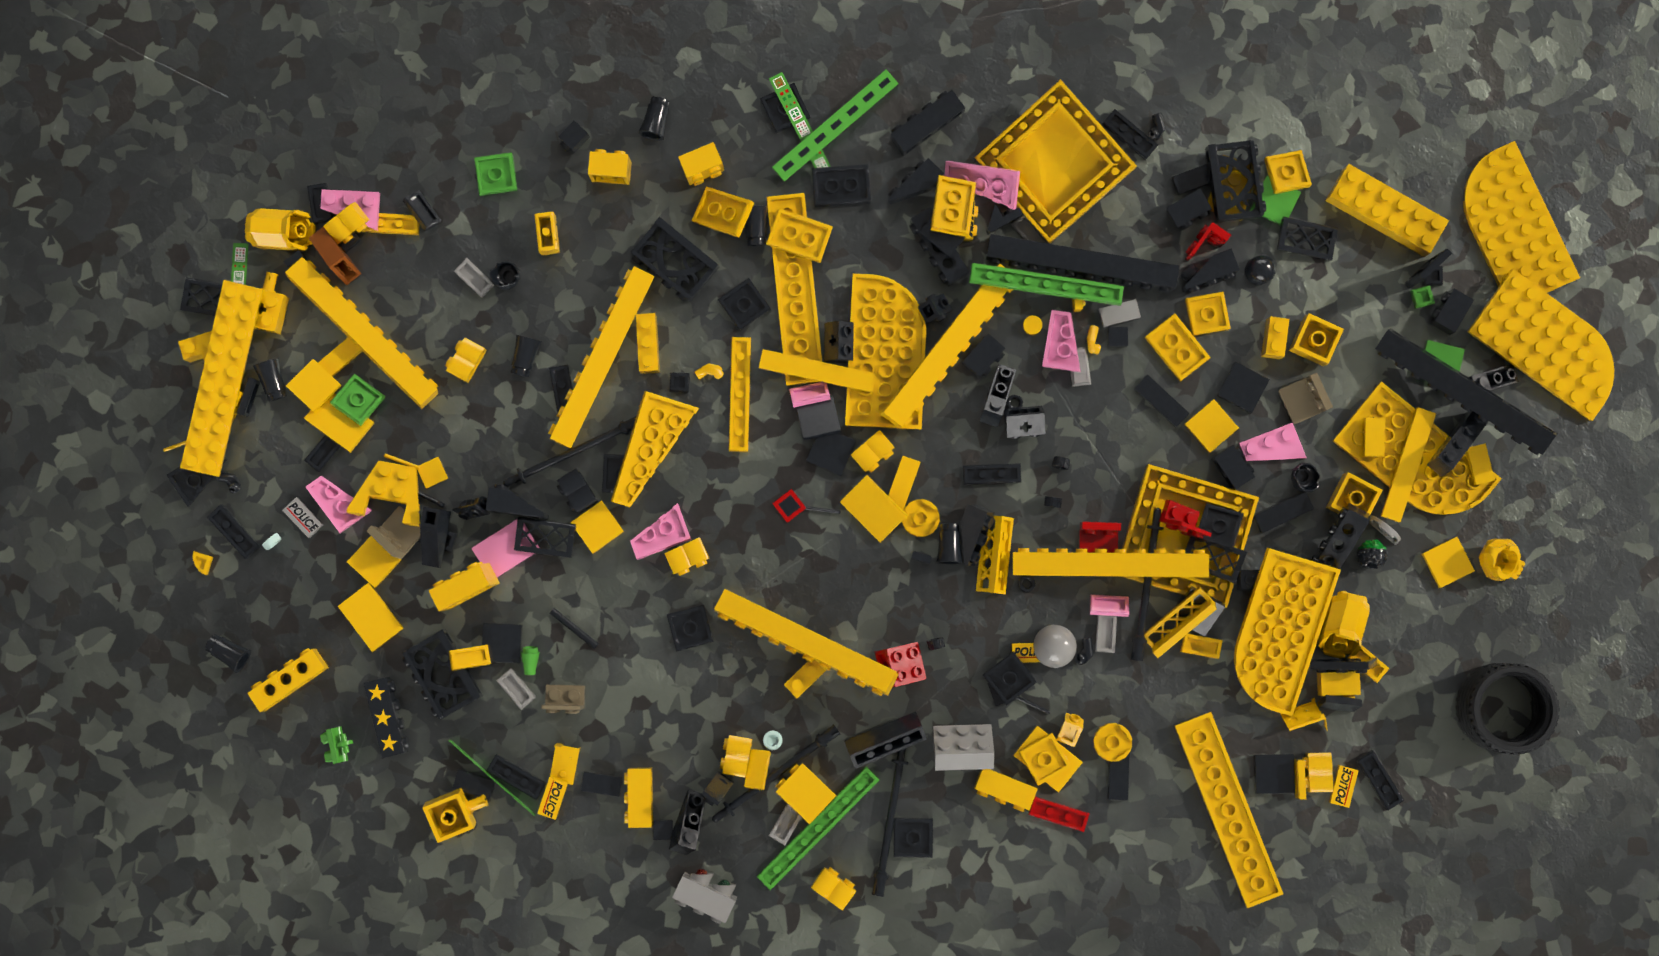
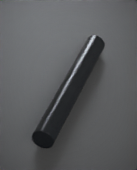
M556 608L551 610L549 614L590 647L595 649L599 645L597 641Z

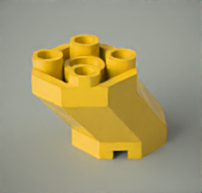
M260 208L247 214L245 239L253 247L263 250L305 251L308 245H312L309 237L316 232V226L314 223H310L308 218L311 217L303 211Z
M1339 591L1337 595L1332 596L1318 644L1320 649L1323 648L1325 655L1345 658V654L1355 656L1361 649V642L1370 612V605L1367 603L1365 596L1351 594L1346 591Z

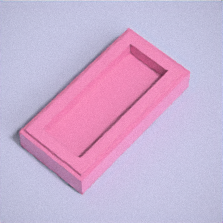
M824 382L789 389L793 408L831 400L828 385Z
M1090 595V615L1128 617L1129 597Z

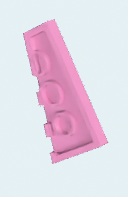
M954 161L945 162L944 176L976 182L975 194L992 199V201L1006 205L1010 209H1016L1020 171Z

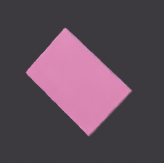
M517 519L471 548L480 562H483V564L490 563L497 578L535 554L514 550ZM524 523L523 530L527 533L529 529ZM529 533L528 536L535 544L536 541L531 533ZM527 537L521 540V546H532Z

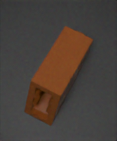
M324 227L309 237V240L328 267L346 285L361 275V272L342 247L334 241Z

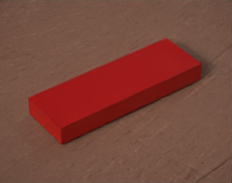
M1036 796L1028 812V815L1082 832L1085 831L1090 814Z

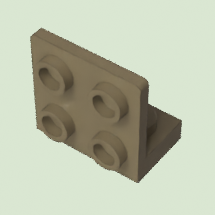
M1314 373L1278 390L1293 424L1333 408L1318 373Z
M398 506L382 526L378 528L371 525L367 530L391 556L402 559L421 538L420 527L402 523L405 509L402 506Z
M546 685L545 704L541 705V709H546V713H558L560 710H565L567 714H577L579 710L584 709L585 686Z

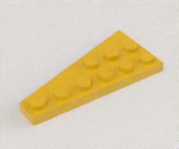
M644 391L611 502L628 507L632 506L648 479L655 473V469L664 460L678 440V436L687 427L690 419L699 408Z

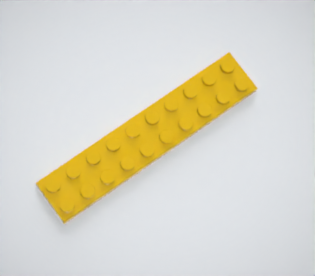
M804 193L767 197L770 231L778 208L807 217ZM772 247L783 354L822 362L812 260ZM785 374L786 386L819 382Z
M226 280L223 281L180 468L220 477L263 289Z
M1207 712L1174 725L1246 908L1283 895L1212 713Z

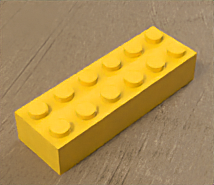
M1351 164L1343 168L1325 200L1423 257L1432 252L1449 222L1448 219Z

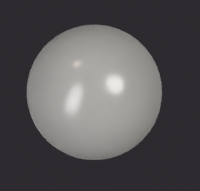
M1049 625L1042 628L1035 636L1033 642L1034 653L1037 659L1043 665L1050 668H1060L1067 665L1074 658L1077 648L1072 632L1061 625Z

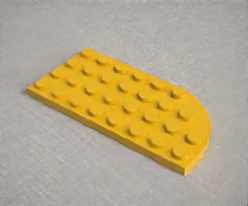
M1513 141L1483 157L1468 176L1465 184L1463 207L1470 229L1498 287L1512 269L1546 293L1579 279L1580 276L1516 142Z
M1512 269L1467 332L1589 421H1593L1607 401L1613 386L1614 362L1609 346L1593 326Z
M853 273L850 322H854L853 361H848V368L875 373L871 393L847 388L845 426L921 430L923 406L918 412L914 411L911 417L913 419L906 427L903 425L901 428H898L881 415L923 361L926 348V323L918 309L919 304L916 298L907 288L888 277Z
M1381 381L1332 441L1390 488L1416 409ZM1364 418H1385L1384 457L1363 456ZM1434 423L1407 502L1422 511L1432 514L1447 515L1466 511L1482 502L1502 478L1493 472L1495 481L1474 485L1466 453L1452 471L1440 477L1427 464L1449 435Z
M1271 548L1266 549L1234 650V665L1241 686L1254 701L1269 710L1293 716L1341 570Z

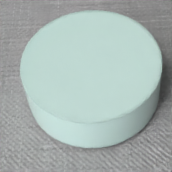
M275 533L262 546L266 550H270L281 541V537L278 533Z
M774 730L767 732L763 738L764 746L769 750L778 749L783 741L781 734Z

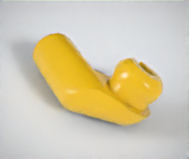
M1091 325L1087 335V347L1089 353L1097 355L1101 349L1100 344H1095L1099 328Z
M710 363L694 371L699 380L708 374L714 375L716 379H720L724 375L719 365Z

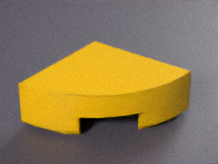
M193 551L192 559L196 568L202 574L208 575L213 557Z

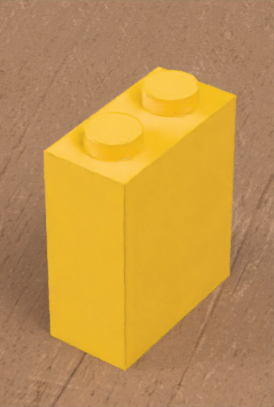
M803 763L800 766L796 764L789 771L791 775L786 780L782 778L777 783L776 787L778 789L775 793L801 816L804 821L810 824L836 795Z

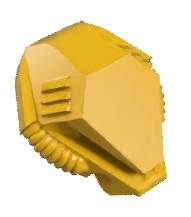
M1495 538L1488 540L1479 554L1480 565L1486 577L1495 581H1505L1510 577L1517 579L1525 565V562L1520 560L1521 554L1518 546L1511 539Z

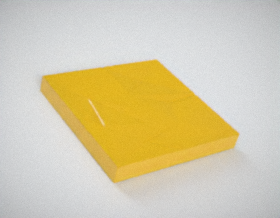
M1061 79L975 157L982 166L1020 171L1017 207L1021 209L1022 213L1049 243L1058 238L1137 167Z
M1146 465L1122 549H1126V553H1134V549H1146V553H1148L1151 529H1148L1147 525L1152 526L1155 508H1160L1162 513L1166 499L1199 511L1200 514L1196 524L1198 528L1206 503L1244 513L1234 546L1244 551L1259 497L1154 465ZM1160 522L1159 527H1164V530H1159L1156 549H1166V553H1174V549L1185 550L1190 536L1181 534L1179 530L1174 531L1165 528L1166 524ZM1195 541V550L1205 546L1206 543ZM1210 546L1213 556L1225 552L1223 549ZM1203 549L1205 554H1209V558H1212L1209 549ZM1228 553L1232 563L1238 561L1240 555ZM1226 554L1215 559L1219 569L1230 564ZM1214 560L1209 561V569L1216 571L1218 569ZM1232 566L1221 571V573L1231 577L1234 572ZM1209 574V577H1152L1151 586L1183 596L1186 595L1191 586L1196 589L1201 587L1209 596L1224 603L1225 608H1227L1234 583ZM1123 577L1144 583V577Z

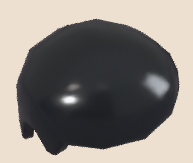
M1267 255L1255 256L1247 262L1245 267L1247 279L1256 285L1269 282L1276 273L1275 262Z
M509 261L497 263L496 267L489 272L490 281L502 290H510L515 287L521 275L518 267Z
M1300 463L1292 470L1291 481L1296 489L1302 492H1313L1319 488L1318 481L1321 476L1317 472L1316 467L1311 463Z

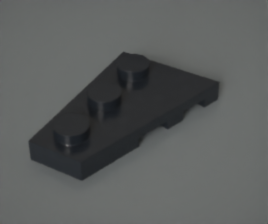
M224 457L223 465L227 461L226 457ZM180 467L167 474V477L187 507H190L214 477L213 475L186 470Z
M1359 658L1346 659L1345 661H1342V659H1314L1310 662V669H1316L1318 673L1328 672V669H1336V673H1347L1348 670H1355V673H1367V670L1377 666V658H1370L1367 661H1361Z

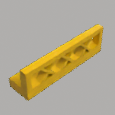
M993 516L994 520H996L995 528L992 531L990 528L988 529L987 541L980 551L981 557L978 565L976 591L1006 594L1014 518ZM992 539L993 547L989 550L987 543ZM990 558L991 566L987 569L985 562ZM987 577L989 579V587L983 588V580Z
M1198 587L1144 633L1147 643L1152 647L1153 654L1157 658L1217 610L1216 603L1201 587ZM1199 594L1206 600L1201 605H1193V599ZM1182 608H1190V614L1187 617H1179V611ZM1168 620L1176 621L1173 629H1164V623ZM1153 632L1161 633V639L1156 643L1149 638Z

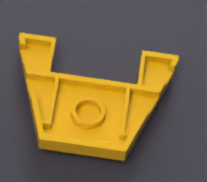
M378 460L349 504L346 512L365 517L369 498L406 504L402 523L420 527V504L416 467Z

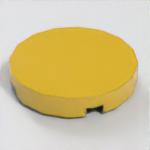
M918 499L910 502L904 508V512L908 516L902 521V524L910 535L926 537L937 529L940 522L939 511L932 502Z
M1107 723L1096 731L1093 739L1094 748L1097 754L1104 760L1111 762L1120 761L1126 758L1131 751L1132 736L1123 725Z

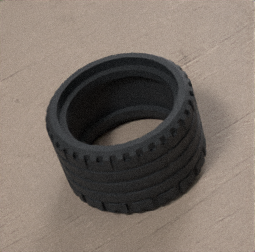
M1491 663L1484 665L1483 668L1476 669L1461 684V689L1458 691V697L1456 698V715L1459 718L1458 722L1461 725V729L1466 732L1465 735L1472 742L1477 743L1478 746L1486 750L1512 755L1529 753L1533 749L1536 750L1541 745H1544L1545 741L1551 738L1550 736L1554 733L1555 727H1557L1560 707L1559 700L1556 697L1557 693L1553 685L1550 684V681L1542 673H1538V670L1516 663ZM1511 676L1522 682L1530 692L1534 704L1533 716L1527 729L1513 739L1500 740L1492 735L1483 723L1480 703L1484 692L1490 684L1501 677Z

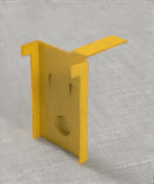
M1315 698L1311 699L1309 703L1295 707L1293 716L1280 713L1289 731L1324 720V727L1327 730L1326 717L1319 710Z
M556 743L554 745L555 751L550 776L573 785L580 748Z

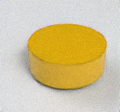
M1028 316L1023 322V329L1029 335H1036L1042 329V321L1037 316Z

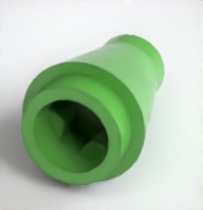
M525 646L523 651H521L525 675L536 674L540 654L536 646Z

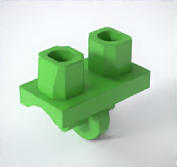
M342 726L327 729L325 733L320 735L321 742L323 744L329 743L330 751L324 754L325 761L333 762V764L348 761V745L353 744V740L347 741L346 733L343 734Z

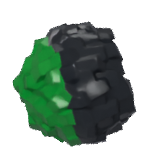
M1366 540L1358 547L1356 557H1358L1361 567L1378 569L1379 565L1384 566L1387 561L1388 551L1379 540Z

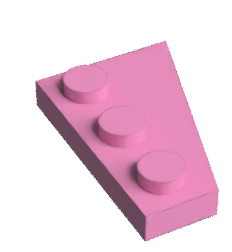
M322 189V210L337 215L347 206L356 202L370 219L366 225L378 231L379 192Z
M1051 310L1042 364L1045 368L1081 372L1072 314L1070 312Z
M1293 423L1238 443L1245 461L1307 458Z
M320 476L306 486V489L339 533H342L364 517L348 514L346 510L353 497L323 476ZM369 508L366 509L365 516L371 512Z
M678 503L669 512L658 518L659 520L644 529L630 541L637 560L691 540Z

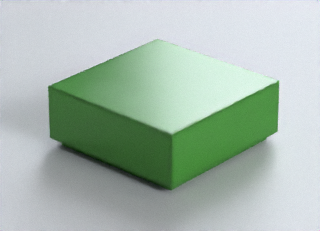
M1430 285L1410 291L1415 309L1435 304Z

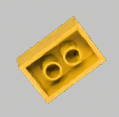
M475 562L466 567L467 571H458L450 575V580H441L433 584L434 588L430 589L429 593L438 611L450 610L500 584L490 563Z

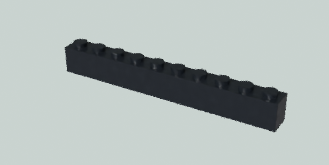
M991 234L989 237L986 260H990L992 264L1009 263L1008 266L1019 268L1020 265L1027 266V269L1032 271L1045 269L1050 274L1063 272L1068 277L1081 275L1087 280L1099 278L1103 279L1102 282L1105 283L1117 281L1121 282V285L1129 287L1135 284L1140 285L1141 289L1151 290L1152 287L1159 288V291L1164 293H1170V291L1176 289L1180 266Z
M1391 328L1386 331L1375 348L1379 351L1378 355L1388 360L1390 358L1394 360V365L1402 370L1408 369L1412 372L1411 376L1418 380L1424 379L1428 382L1427 386L1435 391L1441 390L1445 393L1444 396L1453 402L1457 400L1461 403L1460 406L1468 412H1471V410L1476 412L1480 420L1486 423L1490 421L1495 425L1494 428L1503 434L1505 432L1512 435L1511 439L1518 444L1523 442L1528 445V450L1536 455L1539 453L1543 455L1558 434Z

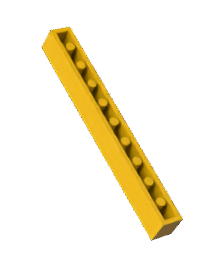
M301 257L285 272L287 278L407 396L423 409L438 395V385L431 378L427 380L423 376V370L418 365L414 367L410 363L411 359L404 352L400 353L396 349L397 345L391 339H385L382 336L384 334L377 325L373 327L369 323L371 321L369 317L363 312L360 314L356 310L357 306L350 299L346 300L342 296L343 292L337 286L333 288L329 284V278L324 273L319 274L315 270L317 267L312 261H306Z
M998 264V265L996 266V267H1003V268H1005V267H1004L1003 265H1001V264ZM981 285L881 415L898 428H901L903 425L906 427L913 419L911 417L914 411L918 412L924 405L922 400L925 396H931L936 389L934 387L936 382H941L948 374L946 369L956 364L959 360L957 355L960 351H966L971 344L968 342L972 336L976 337L982 330L981 324L984 321L987 323L993 316L991 311L995 306L997 308L1000 307L1005 300L1003 296L1006 292L1010 293L1012 289Z
M635 266L632 270H627L623 278L626 280L624 287H619L615 295L618 299L615 304L611 303L607 314L610 316L607 322L602 321L599 328L601 334L599 338H594L590 346L593 351L590 356L586 354L581 364L585 367L582 373H577L573 381L576 383L574 390L569 389L565 397L568 402L565 407H560L557 414L559 420L557 424H552L548 432L551 435V440L571 449L655 276Z
M1018 548V552H1013V575L1209 577V554H1205V550H1193V553H1185L1183 549H1174V553H1166V549H1154V553H1146V549H1134V553H1126V549H1115V553H1107V549H1095V553L1087 552V549H1076V552H1068L1066 548H1056V552H1049V548H1037V552H1029V548Z
M724 589L714 608L719 618L725 621L731 619L735 621L734 625L741 629L747 627L752 630V634L760 638L764 635L769 638L768 641L776 646L780 643L786 646L785 650L793 654L799 652L803 654L802 658L809 662L815 660L820 663V667L828 671L834 669L838 671V676L844 679L850 677L855 680V684L863 688L865 685L872 688L871 691L879 696H882V694L888 696L898 677L896 671L729 590Z

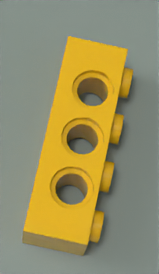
M305 649L299 654L300 657L295 661L291 659L283 664L284 668L279 672L275 670L267 675L268 679L263 683L259 681L251 686L252 690L247 694L259 712L267 711L329 668L317 649ZM301 663L307 665L305 673H302L299 669ZM285 674L291 676L289 684H286L283 680ZM269 685H273L275 688L273 695H270L267 691Z

